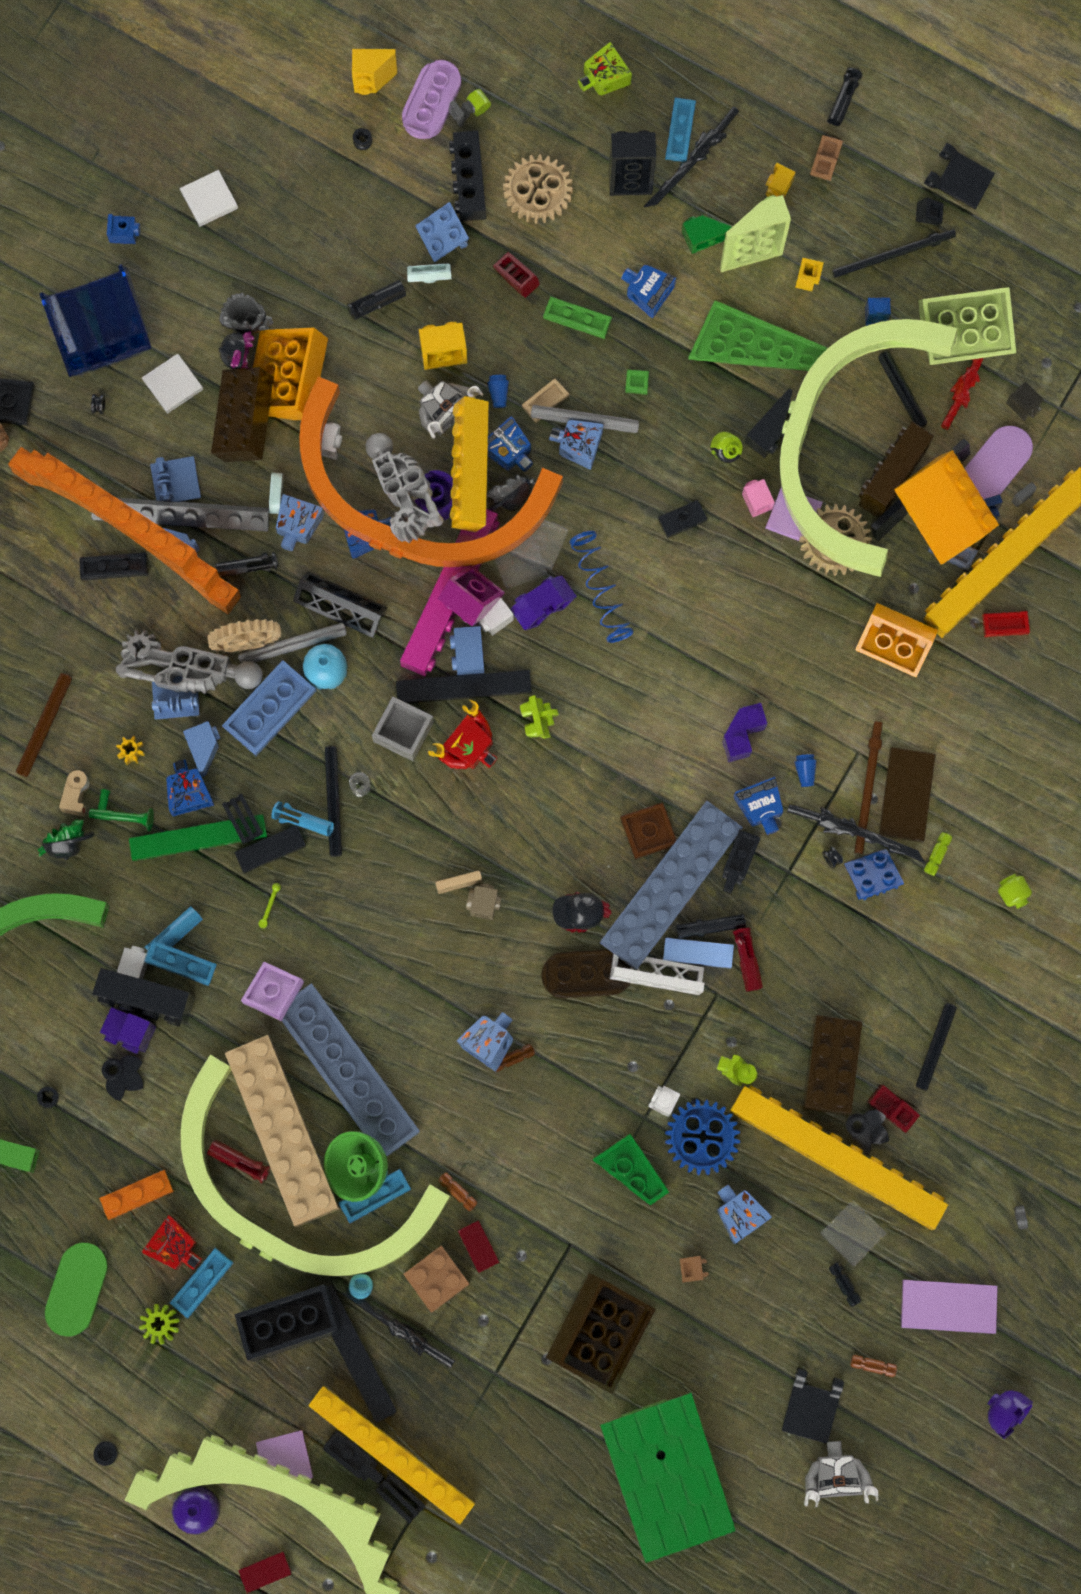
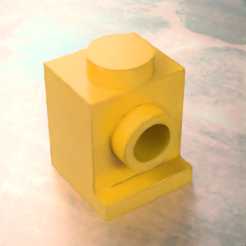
M776 163L773 174L771 173L766 182V186H768V190L765 193L766 196L775 195L777 197L783 195L785 197L794 182L796 172Z
M802 258L795 288L812 291L814 284H819L824 262Z

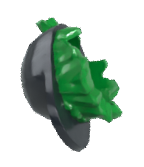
M75 819L69 826L66 823H62L59 830L51 829L52 834L48 833L47 838L43 839L42 846L37 849L39 857L47 853L53 858L68 860L69 857L75 856L80 852L82 840L94 837L95 833L93 831H82L83 820Z

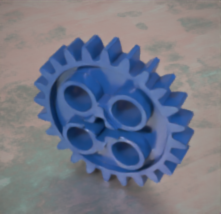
M707 1099L703 1106L700 1105L699 1100L695 1101V1107H692L687 1102L686 1111L682 1107L678 1108L680 1116L672 1114L675 1123H667L672 1128V1131H665V1135L671 1137V1139L665 1141V1144L672 1145V1148L667 1152L675 1153L676 1156L672 1161L680 1159L679 1168L681 1169L687 1165L688 1173L693 1168L696 1169L698 1176L702 1169L705 1170L706 1175L710 1174V1168H713L718 1173V1165L720 1164L723 1168H726L725 1159L733 1161L734 1159L730 1153L738 1152L733 1147V1144L740 1143V1140L734 1138V1136L740 1133L738 1130H733L737 1121L730 1122L729 1119L733 1114L730 1113L725 1116L723 1113L726 1107L724 1106L718 1110L717 1102L712 1107L709 1106ZM690 1118L697 1120L698 1129L694 1131L689 1130L686 1126V1121ZM710 1122H719L721 1132L712 1133L709 1129ZM701 1131H703L706 1137L723 1138V1141L705 1140L702 1144L699 1138L682 1137V1133L700 1135ZM690 1141L695 1144V1153L688 1154L684 1151L683 1145L685 1142ZM714 1144L718 1147L719 1154L716 1157L708 1155L706 1150L708 1145Z

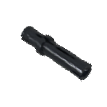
M744 914L704 921L696 919V922L676 924V932L678 933V939L697 935L698 937H704V934L746 928V920H744Z

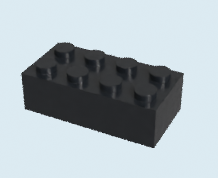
M642 130L637 133H628L626 131L611 133L608 172L609 196L652 195L657 157L655 132Z
M100 968L92 993L97 998V1002L103 1006L114 1008L115 1005H118L124 1012L136 1015V1012L139 1011L146 1018L158 1021L159 1017L164 1018L167 1024L180 1027L181 1023L187 1025L195 998L189 992Z
M325 1284L234 1314L247 1361L255 1362L342 1332L330 1289Z

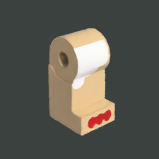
M75 770L68 775L59 806L63 813L81 817L85 816L87 808L82 804L84 793L89 788L90 782L84 772Z

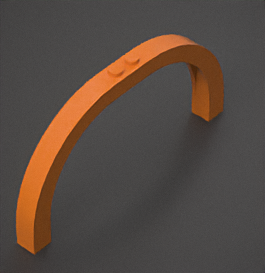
M321 377L317 378L306 402L300 425V453L304 472L315 498L325 512L343 529L368 542L372 548L377 550L383 548L390 551L389 553L396 558L405 557L422 564L437 567L472 566L494 560L512 551L527 540L547 517L563 484V476L542 468L527 502L513 519L495 532L482 538L461 543H438L418 538V541L413 539L410 544L406 541L401 542L392 533L390 526L373 520L352 508L343 500L331 484L322 461V438L325 425L340 394L338 384Z

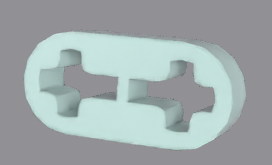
M283 473L271 474L270 514H279L284 488Z

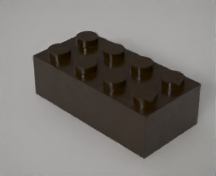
M261 367L222 371L211 454L224 462L263 459L274 377Z
M911 422L908 428L903 426L895 443L890 445L884 459L879 461L873 471V475L870 479L866 480L861 488L862 491L858 496L861 500L858 506L877 518L887 511L897 496L894 489L910 477L928 451L933 440V434L914 422Z
M821 1015L814 1017L802 1109L845 1116L851 1114L862 1021Z

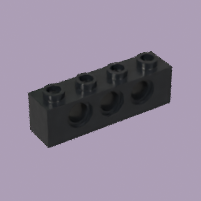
M478 130L453 132V141H449L450 154L455 156V161H451L452 174H456L457 178L456 181H453V192L458 194V201H454L455 212L460 214V222L486 220ZM464 154L470 155L469 158H462L461 156ZM465 174L472 175L471 178H464L462 176ZM466 194L474 195L472 198H465L464 196Z

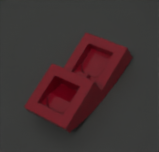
M880 1085L867 1101L875 1110L885 1114L886 1119L904 1133H907L920 1117L913 1108L904 1100H900L884 1085Z

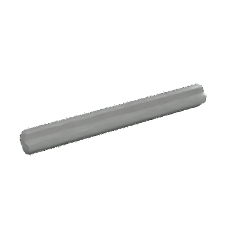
M533 405L531 409V417L564 423H567L568 420L604 424V429L637 433L639 428V421L539 405Z
M344 623L335 624L240 653L238 655L240 663L244 661L255 663L347 634Z

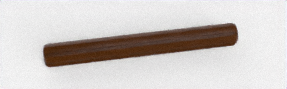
M61 673L51 692L16 769V773L20 776L28 777L72 681V678L67 674Z

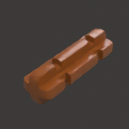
M444 1173L438 1179V1182L444 1188L446 1187L447 1191L458 1202H462L468 1211H472L476 1207L477 1201L472 1196L469 1197V1193L456 1181H453V1178L448 1173Z
M853 1355L851 1358L850 1366L852 1368H863L864 1371L881 1375L884 1373L885 1376L895 1377L897 1365L885 1364L883 1361L870 1358L863 1359L862 1356Z

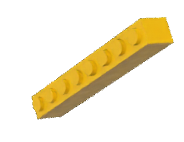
M326 1386L320 1389L308 1405L457 1523L461 1524L475 1505V1502Z

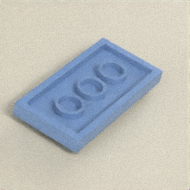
M282 660L227 719L222 727L251 753L257 756L316 692V688Z

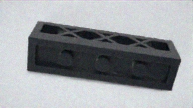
M309 571L300 579L293 602L339 623H344L345 626L372 638L375 636L380 620L385 616L388 608ZM302 590L310 592L313 600L307 601L301 598ZM326 599L330 601L333 609H325L321 600ZM345 608L350 610L354 618H345L341 610ZM366 617L374 621L371 629L363 625L362 618Z

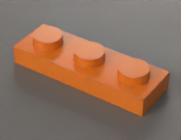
M163 1170L99 1199L107 1219L111 1220L173 1193L174 1190L166 1170Z

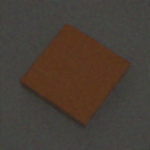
M663 802L620 816L635 860L669 849L677 841Z

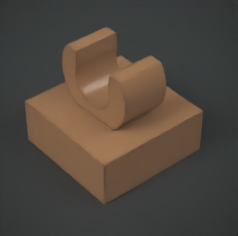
M701 1256L680 1259L683 1283L704 1280L703 1277H707L709 1274L702 1271V1264L707 1263V1260L701 1259Z

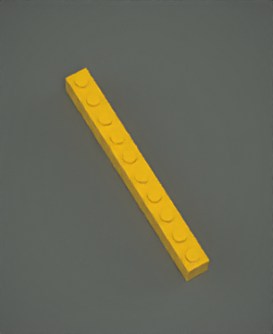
M1081 467L1075 472L1071 470L1063 478L1065 482L1061 486L1056 484L1048 492L1050 496L1045 501L1040 499L1034 505L1033 509L1035 511L1032 514L1028 515L1026 513L1017 522L1019 526L1015 530L1010 528L1002 536L1004 540L999 545L995 543L988 549L987 553L989 555L985 559L980 557L971 566L973 570L969 574L964 572L956 580L957 585L953 589L949 587L940 596L942 600L939 603L933 602L925 610L927 614L923 621L930 627L937 629V634L941 638L947 635L1081 506Z
M751 1085L749 1088L743 1087L729 1111L730 1113L930 1230L936 1229L948 1207V1204L944 1203V1197L935 1192H932V1194L927 1193L923 1190L924 1186L914 1180L910 1183L903 1179L904 1174L894 1168L891 1170L886 1169L882 1166L884 1163L873 1156L870 1159L862 1155L863 1150L851 1144L849 1147L843 1144L841 1137L834 1133L826 1134L821 1131L823 1127L813 1121L807 1123L801 1119L802 1115L797 1111L783 1109L781 1102L772 1097L769 1100L761 1096L762 1092Z

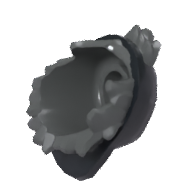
M243 293L231 295V298H227V302L223 303L219 318L222 326L237 330L242 335L249 331L254 335L262 330H269V326H272L274 323L272 317L266 316L262 305L255 302L253 297L245 296Z
M516 475V480L509 478L506 481V485L493 486L486 493L487 497L494 500V504L488 510L494 511L500 506L509 511H516L522 508L532 492V487L535 486L536 482H534V479L529 480L528 477L524 478Z

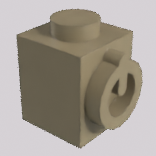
M481 884V886H475V889L470 888L466 910H470V915L473 917L493 920L495 910L500 909L502 897L498 896V890L494 889L493 885Z

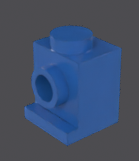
M108 214L107 237L109 242L136 244V236H140V223L136 222L135 217Z
M868 298L865 306L866 326L888 321L891 315L890 298Z

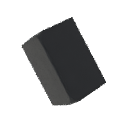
M928 197L918 201L916 222L942 224L944 204Z

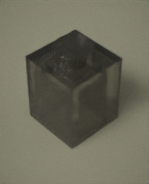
M1024 382L1009 396L1006 404L1023 421H1026L1030 416L1034 418L1042 410L1040 406L1044 399L1027 382Z

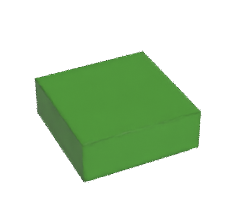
M627 369L625 393L647 394L649 371Z

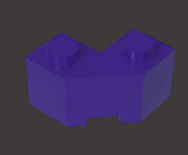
M550 576L540 586L527 594L524 593L515 599L516 604L510 610L522 628L528 630L538 627L550 614L564 610L577 596L563 576L555 578Z
M761 703L739 708L727 729L722 743L728 763L750 757L752 748L748 734L766 729L767 721Z

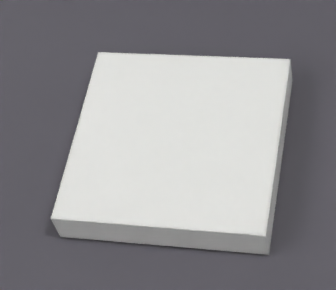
M219 170L180 188L199 227L238 209Z
M176 354L142 377L146 386L167 414L203 390V387L179 354Z

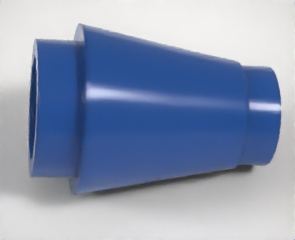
M506 375L489 376L487 384L493 408L506 407L509 385Z
M814 754L796 756L794 763L801 787L814 786L817 760H814Z

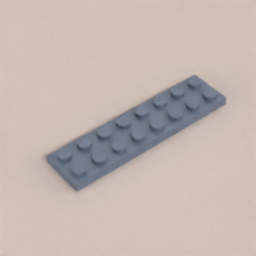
M706 801L600 941V944L637 970L743 827Z
M312 983L301 990L282 1019L283 1024L361 1131L376 1139L388 1157L419 1134V1129Z

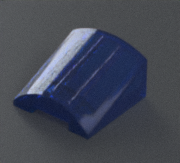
M123 264L118 266V272L96 281L52 295H47L44 292L39 293L69 377L115 365L152 349L129 270Z

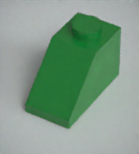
M702 215L686 219L682 224L681 232L691 254L724 242L726 232L732 227Z

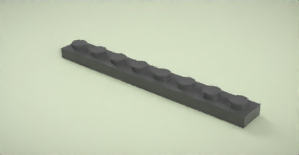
M117 498L155 524L266 532L269 530V508ZM91 512L92 520L104 521L103 519H101L100 517L96 516Z

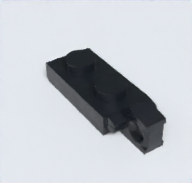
M739 830L723 870L722 878L727 879L723 888L724 892L731 894L735 883L741 885L745 879L760 837Z
M338 1429L322 1448L359 1479L361 1478L366 1481L369 1477L379 1484L384 1478V1475L376 1469L378 1463L374 1458Z

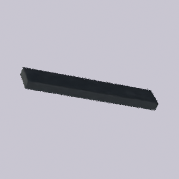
M962 439L950 450L954 451L961 463L971 455L970 444L965 439ZM900 498L871 525L873 538L877 541H880L908 514Z
M530 670L396 681L397 699L407 704L532 693Z
M331 1284L328 1287L342 1330L341 1333L332 1335V1338L373 1419L378 1423L396 1413L397 1410L335 1288Z

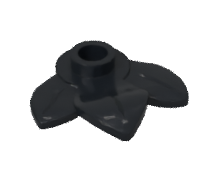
M126 1056L120 1060L111 1058L104 1062L102 1074L107 1079L106 1090L112 1098L121 1101L125 1090L138 1091L143 1089V1080L140 1074L136 1072L143 1063L141 1060L134 1056ZM112 1066H117L118 1071L116 1074L110 1073Z
M869 1110L865 1114L855 1113L849 1116L846 1121V1129L852 1135V1145L863 1150V1155L868 1156L870 1154L871 1144L889 1142V1135L881 1125L886 1115L880 1111ZM855 1121H860L862 1123L861 1128L856 1129L854 1128L853 1123Z

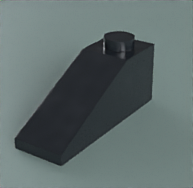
M790 388L746 435L745 443L763 458H766L769 454L773 455L780 447L779 441L793 392Z

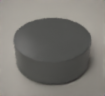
M1015 1206L1014 1214L1018 1229H1027L1028 1222L1024 1206Z

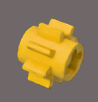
M132 736L131 740H126L123 737V743L116 745L117 749L121 750L117 755L118 758L122 759L125 757L126 765L130 761H135L138 764V758L145 756L144 752L140 750L144 746L143 743L138 742L136 744L135 736ZM133 746V748L135 749V751H131V752L128 754V753L126 752V750H127V749L130 750L131 747Z

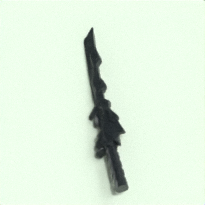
M733 106L729 110L728 114L721 120V123L717 125V128H711L707 134L702 132L687 162L682 163L676 174L670 180L663 183L660 190L643 206L644 208L657 205L698 161L707 159L706 155L710 153L709 148L721 143L727 137L723 131L739 113L736 107Z
M789 804L788 813L819 822L817 825L825 828L823 830L824 833L847 834L851 837L857 835L865 838L867 843L881 844L888 847L892 853L903 854L925 864L918 850L858 827L853 818H850V820L846 818L839 820L834 818V815L823 807H820L821 813H817Z
M330 1276L333 1287L389 1327L392 1336L395 1335L400 1339H405L409 1343V1347L414 1352H417L419 1356L425 1352L451 1369L455 1360L428 1344V1340L422 1336L423 1332L414 1329L409 1324L398 1322L396 1318H389L385 1315L384 1311L375 1308L364 1299L353 1297L347 1286L333 1276Z

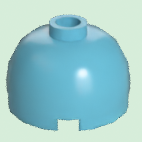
M328 644L316 645L304 657V676L315 688L334 689L346 678L348 668L346 658L335 646Z

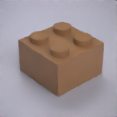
M442 1246L403 1274L431 1313L470 1285Z

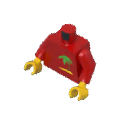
M469 700L472 703V708L468 710L463 705L462 709L471 715H467L443 745L433 743L437 747V752L428 751V754L432 757H438L441 762L452 769H474L479 762L491 768L498 759L489 752L493 745V734L488 721L481 711L478 710V704L473 700Z

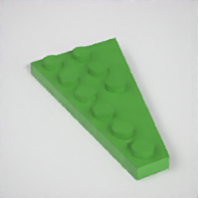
M715 300L688 360L809 371L816 360L828 348Z

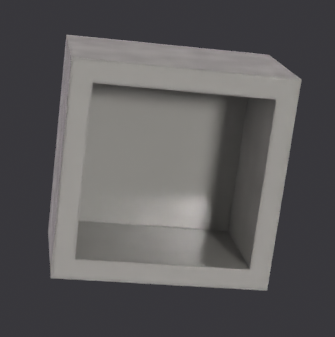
M392 696L372 734L373 742L414 761L434 723L433 716Z

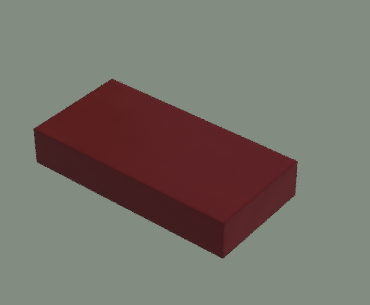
M284 1551L238 1570L246 1593L292 1575Z

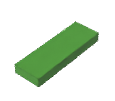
M550 297L543 315V319L605 339L612 321L611 316L554 297Z

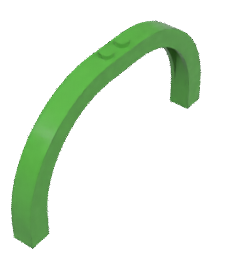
M42 894L26 897L0 908V936L23 924L44 919H67L104 928L110 906L103 901L71 894ZM0 1139V1164L34 1173L40 1150Z

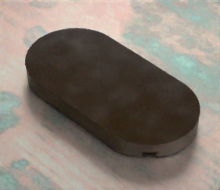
M608 949L556 953L546 961L541 973L545 989L551 995L562 999L614 996L625 991L630 985L629 982L610 979L613 953ZM618 958L617 967L626 969L632 968L623 960Z

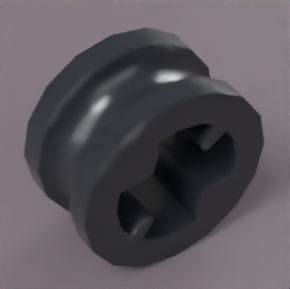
M365 128L357 129L353 133L354 146L359 150L369 149L372 145L371 132ZM364 136L366 142L361 143L359 137Z
M96 394L92 395V414H96V412L104 414L105 395L100 397Z
M830 846L828 851L824 850L822 852L823 858L832 869L836 867L837 863H843L840 854L833 846Z
M44 1087L37 1094V1101L45 1108H52L58 1103L59 1094L52 1087ZM46 1091L48 1094H50V1091L54 1093L52 1096L53 1102L50 1104L48 1101H46V1104L42 1101L44 1099L43 1094Z

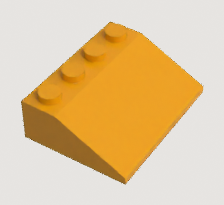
M294 328L260 331L253 368L261 367L274 377L269 417L288 420L302 419L303 411L317 378L321 377L328 338L317 329Z
M953 450L936 457L894 489L940 564H944L999 526Z

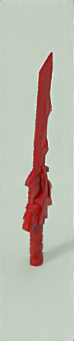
M984 358L972 359L971 367L966 368V373L957 379L958 382L951 388L950 391L954 392L952 396L954 402L941 424L943 429L949 430L961 405L967 409L970 402L969 389L974 387L976 382L980 381L977 372Z

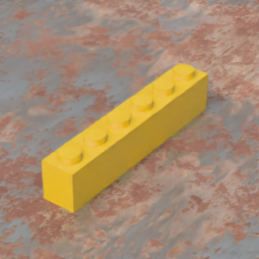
M464 396L453 407L455 420L452 429V435L454 436L452 456L454 458L451 470L453 487L450 494L452 498L450 518L452 519V528L477 532L486 525L489 402Z

